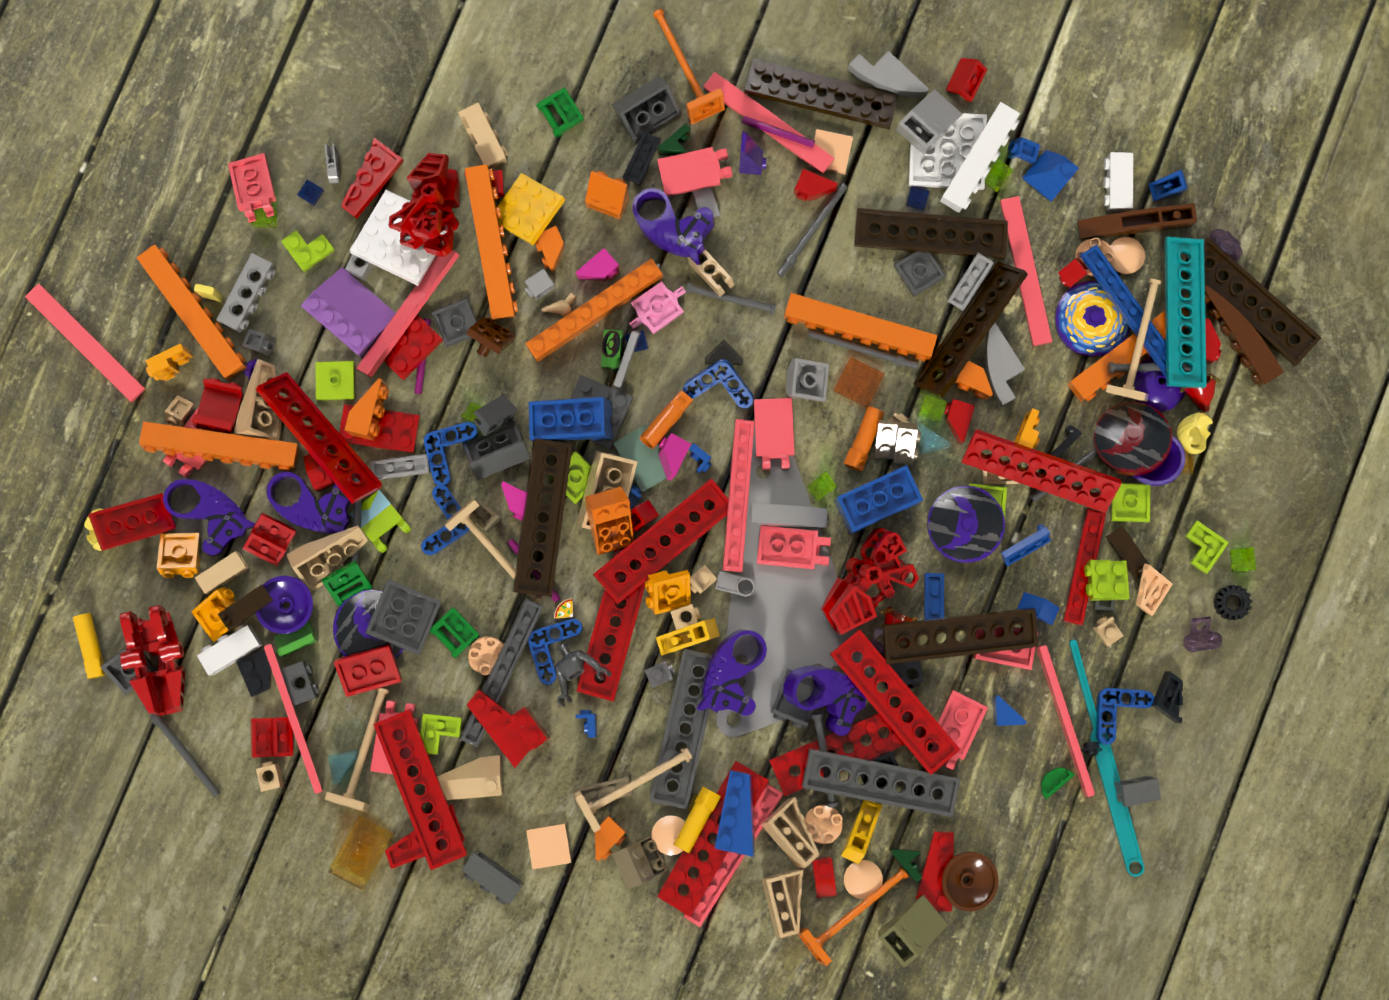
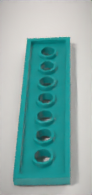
M1166 237L1164 239L1166 386L1204 389L1207 387L1204 239ZM1181 253H1185L1188 256L1189 260L1187 262L1181 259ZM1181 271L1189 275L1188 280L1181 277ZM1181 290L1188 291L1189 298H1184L1181 295ZM1182 308L1188 309V317L1181 313ZM1182 326H1186L1189 329V335L1182 333ZM1182 345H1187L1190 348L1189 354L1182 351ZM1183 363L1190 366V372H1185L1182 369Z

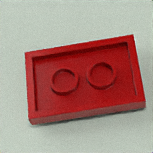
M417 314L384 362L404 381L434 351L443 339Z
M390 644L334 660V665L346 697L402 681V676Z

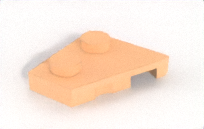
M1148 564L1143 566L1136 605L1148 615L1153 616L1173 584Z

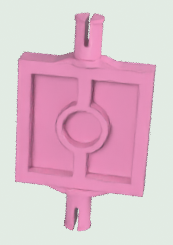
M661 281L631 302L638 317L629 322L630 326L634 330V328L643 323L652 334H655L684 313L678 304L677 298L686 293V291L680 286L672 292Z

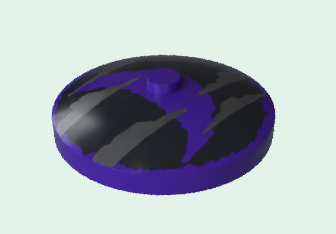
M958 486L945 491L935 500L928 513L927 531L933 546L944 557L955 562L972 563L986 558L996 550L1004 535L1005 519L999 503L991 494L978 487Z
M360 591L346 599L339 607L333 622V636L338 649L344 656L389 644L365 634L382 591ZM390 644L396 659L402 654L404 649Z

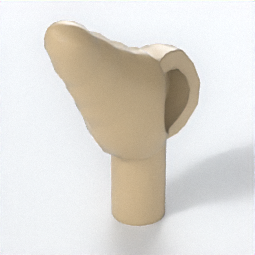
M571 292L565 300H559L543 307L541 310L565 317L572 312L570 305L577 297Z

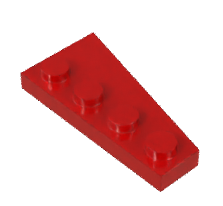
M375 138L371 143L370 151L364 157L365 161L361 169L356 174L357 177L354 183L351 184L341 204V207L356 219L404 162L400 156Z
M479 689L467 703V706L513 767L516 768L530 749L508 718L512 714Z
M451 804L449 808L464 842L466 841L454 806ZM436 820L431 821L430 829L437 832L440 829V823ZM415 830L385 850L391 869L425 856ZM445 839L437 841V847L440 850L447 848L448 844Z
M933 831L927 859L922 871L923 878L917 889L915 900L924 895L937 911L952 912V904L948 902L943 893L941 879L945 866L953 858L954 832Z

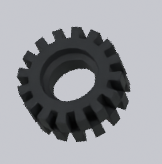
M1239 585L1221 588L1215 594L1216 599L1213 601L1216 602L1214 609L1218 610L1217 614H1221V617L1227 620H1238L1248 615V610L1252 608L1250 606L1252 600L1249 599L1251 595L1246 593L1247 590L1245 588L1242 589V586ZM1230 595L1236 596L1240 601V605L1236 610H1231L1226 605V599Z

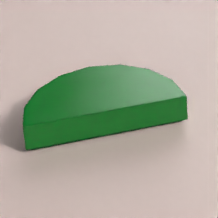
M1053 768L1043 776L1040 785L1044 799L1047 800L1075 774L1065 768Z

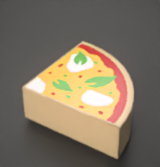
M573 598L566 599L557 606L554 619L574 618Z

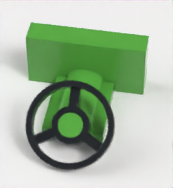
M604 329L601 368L619 369L623 330Z

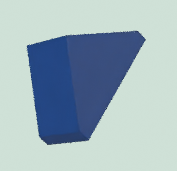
M1183 170L1149 183L1154 202L1179 196L1188 188Z
M1026 592L1023 593L1017 609L1035 608L1036 619L1049 625H1053L1059 611V607L1047 599Z
M999 695L993 697L994 726L1025 725L1027 723Z

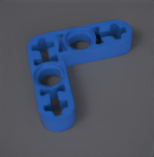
M725 359L716 361L685 382L683 392L689 397L695 398L721 382L739 407L748 408L753 403L752 392L731 363ZM719 365H721L722 367L726 366V372H724L723 370L718 372V378H716L715 372L719 370ZM708 374L713 380L710 383H705L702 380V376ZM735 379L739 382V386L731 388L728 382ZM699 382L700 385L695 388V392L692 390L688 391L689 385L694 387ZM741 389H742V392H741L742 395H743L744 397H747V396L749 397V398H748V402H746L745 400H744V401H741L742 396H741V394L739 393V391H740Z
M465 422L429 432L425 435L424 446L432 477L437 485L447 486L452 480L444 447L475 439L478 436L479 429L474 423ZM468 426H470V428H474V431L471 432L472 435H469L467 433L460 435V432L458 431V428H460V431L462 432L468 430ZM449 431L456 433L455 440H447L446 435ZM432 436L438 440L435 442V447L437 449L440 448V451L430 452V450H434L433 445L429 443ZM436 454H440L443 457L439 465L433 462V457ZM445 466V469L441 470L444 475H447V478H445L444 482L438 480V478L441 477L440 471H435V468H442Z
M437 485L433 489L432 496L446 518L450 519L453 515L447 513V507L450 504H454L458 512L461 509L460 505L446 486ZM439 489H441L442 491L446 490L444 495L447 498V500L450 497L452 498V500L447 501L443 506L441 505V503H444V500L441 497L437 498V495L439 494ZM458 524L450 531L452 534L451 539L443 541L441 534L444 531H449L444 526L427 537L422 542L421 549L429 556L435 555L467 534L470 529L466 525L465 530L462 528L458 529ZM437 536L438 540L443 545L439 546V544L437 543L433 546V551H426L425 548L428 547L427 543L430 542L431 544H433L434 542H436L434 537Z
M577 619L566 620L531 632L528 643L538 677L543 684H552L557 678L548 645L579 635L582 632V624ZM572 622L575 625H579L576 633L570 630L566 632L568 636L564 637V630L561 625L565 624V628L570 627ZM553 628H558L561 632L560 637L557 639H553L550 636V630ZM546 630L549 642H546L545 638L539 640L540 644L531 641L534 638V634L542 636L544 635L542 631ZM545 652L548 659L545 663L538 662V653ZM550 663L551 667H547L549 673H553V676L550 677L551 681L548 682L547 679H543L542 676L545 675L544 669L540 670L539 666H546Z
M1117 688L1100 690L1097 695L1096 738L1098 742L1107 745L1115 741L1117 707L1150 708L1154 695L1146 690ZM1108 692L1109 696H1116V699H1109L1106 702L1103 695ZM1123 693L1130 695L1131 700L1128 704L1123 703L1121 700ZM1145 695L1146 698H1149V702H1146L1144 705V701H1136V698H1141ZM1104 711H1108L1111 714L1109 722H1105L1102 719ZM1102 725H1111V728H1107V734H1110V738L1107 740L1102 737V734L1106 732V727L1102 728Z

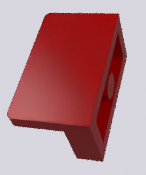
M961 58L946 91L958 93L965 101L972 102L988 69L978 59Z

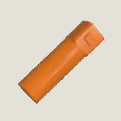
M680 390L641 434L640 440L647 447L654 449L692 404L693 399Z
M867 407L852 447L849 449L843 463L850 469L863 471L868 459V453L877 434L878 420H882L885 414L883 411L874 407Z

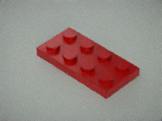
M344 404L339 434L348 444L408 453L415 452L420 415L384 410V415L382 418H379L378 425H380L379 434L377 437L375 436L373 441L351 436L345 431L349 411L354 405Z
M163 493L90 513L88 517L101 551L175 530L176 526L171 513L167 511L164 505Z

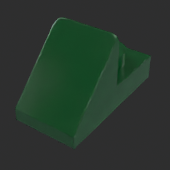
M686 123L658 146L659 155L674 156L687 153L680 143L683 144L690 138L691 128Z
M896 848L889 850L916 883L923 878L919 874L922 870L915 862L910 863L921 851Z

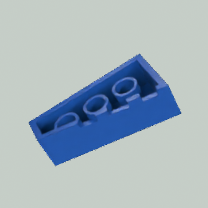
M730 770L715 849L755 857L752 775Z

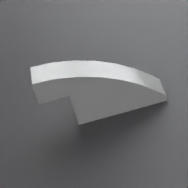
M889 51L874 66L860 54L848 66V71L857 79L878 90L909 98H925L929 92V88Z
M994 323L986 335L984 360L986 375L993 396L1001 408L1016 398L1006 382L1021 374L1025 369L997 324Z
M752 503L751 524L769 525L772 527L827 528V509Z

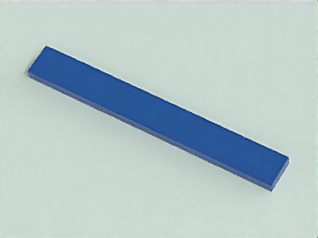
M1096 244L1082 253L1080 257L1138 337L1144 310ZM1150 320L1143 346L1166 378V342Z

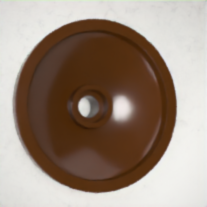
M963 852L954 856L947 863L942 874L941 884L943 893L950 904L960 910L972 912L986 907L994 899L998 890L999 878L994 864L986 856L977 852ZM967 876L968 880L964 883L963 878Z

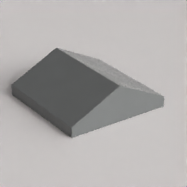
M125 647L100 667L120 690L127 695L133 690L129 681L136 674L134 668L124 670L121 665L120 653L125 652ZM144 653L148 672H156V668Z

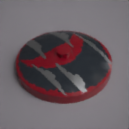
M1125 402L1111 407L1100 417L1094 430V448L1097 456L1105 466L1119 474L1137 476L1152 472L1162 465L1171 450L1172 431L1167 419L1156 408L1144 403Z

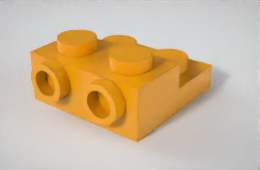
M178 344L145 360L148 365L146 371L156 381L159 379L171 380L175 377V374L179 373L176 365L181 366L188 363L193 355L185 346Z
M1032 408L1025 414L1015 438V443L1036 449L1040 438L1038 437L1039 431L1034 430V428L1039 423L1040 417H1038L1040 411Z
M199 533L160 534L157 570L164 578H174L175 575L192 578L194 574H199L201 561L199 554L201 536Z
M687 570L673 574L662 571L648 575V581H645V588L649 593V597H646V605L652 609L655 615L691 605L690 573Z
M226 587L215 590L191 611L213 643L229 632L219 618L218 613L236 602L233 599L235 597L233 591L228 588L226 589Z

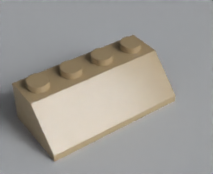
M599 450L595 451L577 525L591 530L586 511V496L622 486L627 497H629L638 461Z

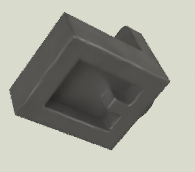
M248 329L242 347L271 356L276 338L266 333Z
M666 661L644 670L652 688L672 680V675L675 674L671 663L667 664Z

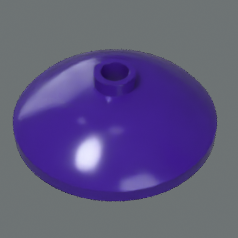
M1151 356L1143 359L1142 362H1140L1139 364L1155 362L1153 361ZM1137 371L1133 385L1135 391L1147 393L1149 396L1147 402L1134 400L1150 405L1160 412L1177 406L1186 393L1184 387L1166 386V378L1161 371ZM1159 378L1164 380L1163 385L1159 384Z
M1172 436L1170 453L1162 465L1152 472L1133 477L1141 483L1151 486H1161L1174 481L1181 474L1185 465V452L1181 443Z
M277 576L263 584L274 601L256 613L260 623L266 629L279 634L293 633L301 629L308 622L313 611V597L306 584L291 576ZM285 602H289L290 607L288 609L284 608Z

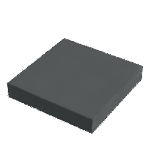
M914 252L894 264V268L913 297L946 278V275L931 253Z
M467 298L432 312L446 348L471 338L466 333L477 321Z

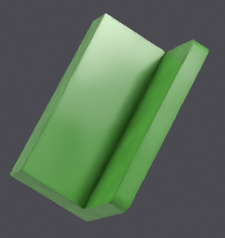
M309 621L301 629L293 633L277 634L274 636L278 647L276 651L279 657H285L318 641Z

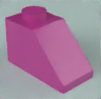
M603 248L576 271L575 274L579 280L606 281L607 279H613L619 273L618 270L620 268L619 264Z
M670 433L667 438L663 437L658 446L661 448L658 455L666 478L669 481L676 476L691 443L673 433Z
M503 481L501 486L509 510L513 513L512 517L522 521L526 492Z

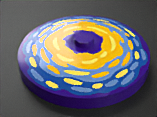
M1098 281L1082 282L1070 288L1061 297L1055 310L1054 322L1059 338L1071 351L1082 356L1099 357L1106 355L1124 342L1130 331L1129 325Z

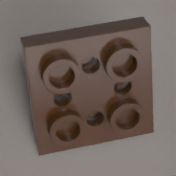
M482 317L473 324L466 333L481 343L477 353L483 357L489 355L490 349L497 354L501 353L516 337L510 330L500 327L494 320Z

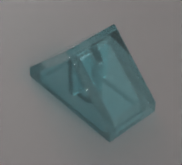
M919 423L917 425L918 431H921L920 442H918L921 455L947 450L952 445L923 424Z
M360 750L328 756L333 784L340 785L356 761Z

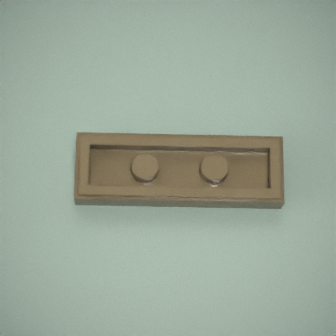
M629 776L572 789V793L574 794L580 790L587 804L590 802L594 803L628 784L630 779ZM632 790L619 798L633 795ZM573 795L576 809H578L580 806Z

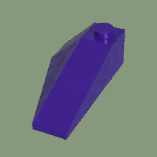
M742 131L739 173L761 175L762 169H766L767 158H763L764 151L746 131Z

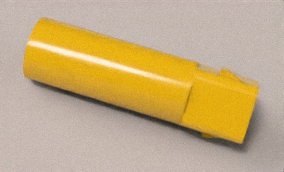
M85 613L72 617L87 678L94 679L107 675L100 667L104 664L92 614Z
M702 787L673 845L690 853L708 817L714 811L721 798L720 795Z

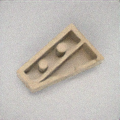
M479 102L459 111L458 114L483 165L487 164L489 169H495L507 163L506 156H508L504 145H499L497 141L500 139L495 129H491L489 125L491 120L487 112L483 113Z
M792 797L777 808L761 825L797 869L806 868L817 858L819 853L810 831L808 832L805 825L804 816L798 808L797 799Z
M795 869L761 878L775 936L778 938L799 933L802 869Z

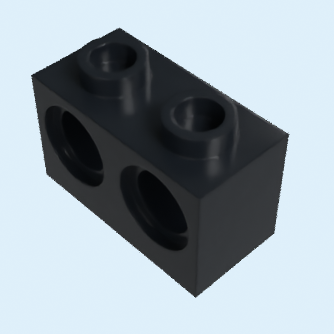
M920 661L890 665L903 682L908 685L909 689L919 687V683L924 682ZM910 668L916 671V677L913 680L907 677V671ZM882 681L884 690H886L888 687L887 683Z

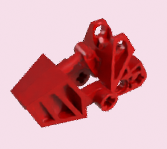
M428 153L406 177L414 191L411 196L412 199L410 202L404 203L401 210L389 216L388 224L390 229L400 232L399 242L401 245L416 250L424 244L423 248L427 253L440 257L447 256L452 251L454 231L459 227V221L452 211L453 208L460 207L459 174L457 170L448 169L449 157L447 154ZM434 211H437L435 215L430 214ZM402 218L401 222L393 224L396 219ZM444 230L447 232L443 235L440 234ZM407 236H411L410 240L405 241Z
M882 527L875 528L860 549V555L863 559L850 558L846 563V569L849 574L843 580L837 577L821 607L832 629L837 634L842 635L877 617L874 608L878 606V603L885 598H892L895 595L890 580L913 588L919 577L914 565L911 563L905 564L902 559H898V556L907 552L897 533ZM878 533H883L882 537L879 539V537L877 536ZM869 547H873L871 557H867L865 554L866 549ZM909 572H911L913 580L910 583H906L905 579L908 577ZM872 584H876L880 592L874 597H870L865 593Z
M161 605L149 607L150 620L137 618V615L132 611L120 613V624L126 642L125 652L120 653L121 665L124 670L134 668L136 675L129 682L149 714L159 716L183 711L186 671L184 665L177 666L176 659L184 656V650L181 641L177 638L170 612H166L165 608ZM146 650L149 654L157 656L158 671L148 672L143 651Z

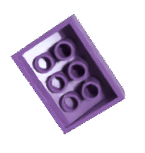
M343 267L314 290L301 305L305 311L361 359L370 350L396 314Z

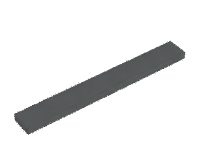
M527 598L524 599L482 689L485 694L497 703H499L544 607ZM472 712L459 739L478 747L485 729Z

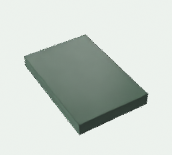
M646 424L613 443L620 456L638 461L634 480L642 493L667 479L658 455L660 451L659 445L657 444L654 449H651L639 438L648 428Z

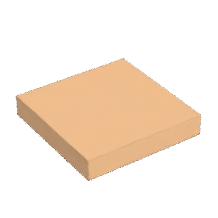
M816 129L815 144L835 158L826 171L840 174L846 173L853 137Z
M565 824L526 830L532 869L571 863Z

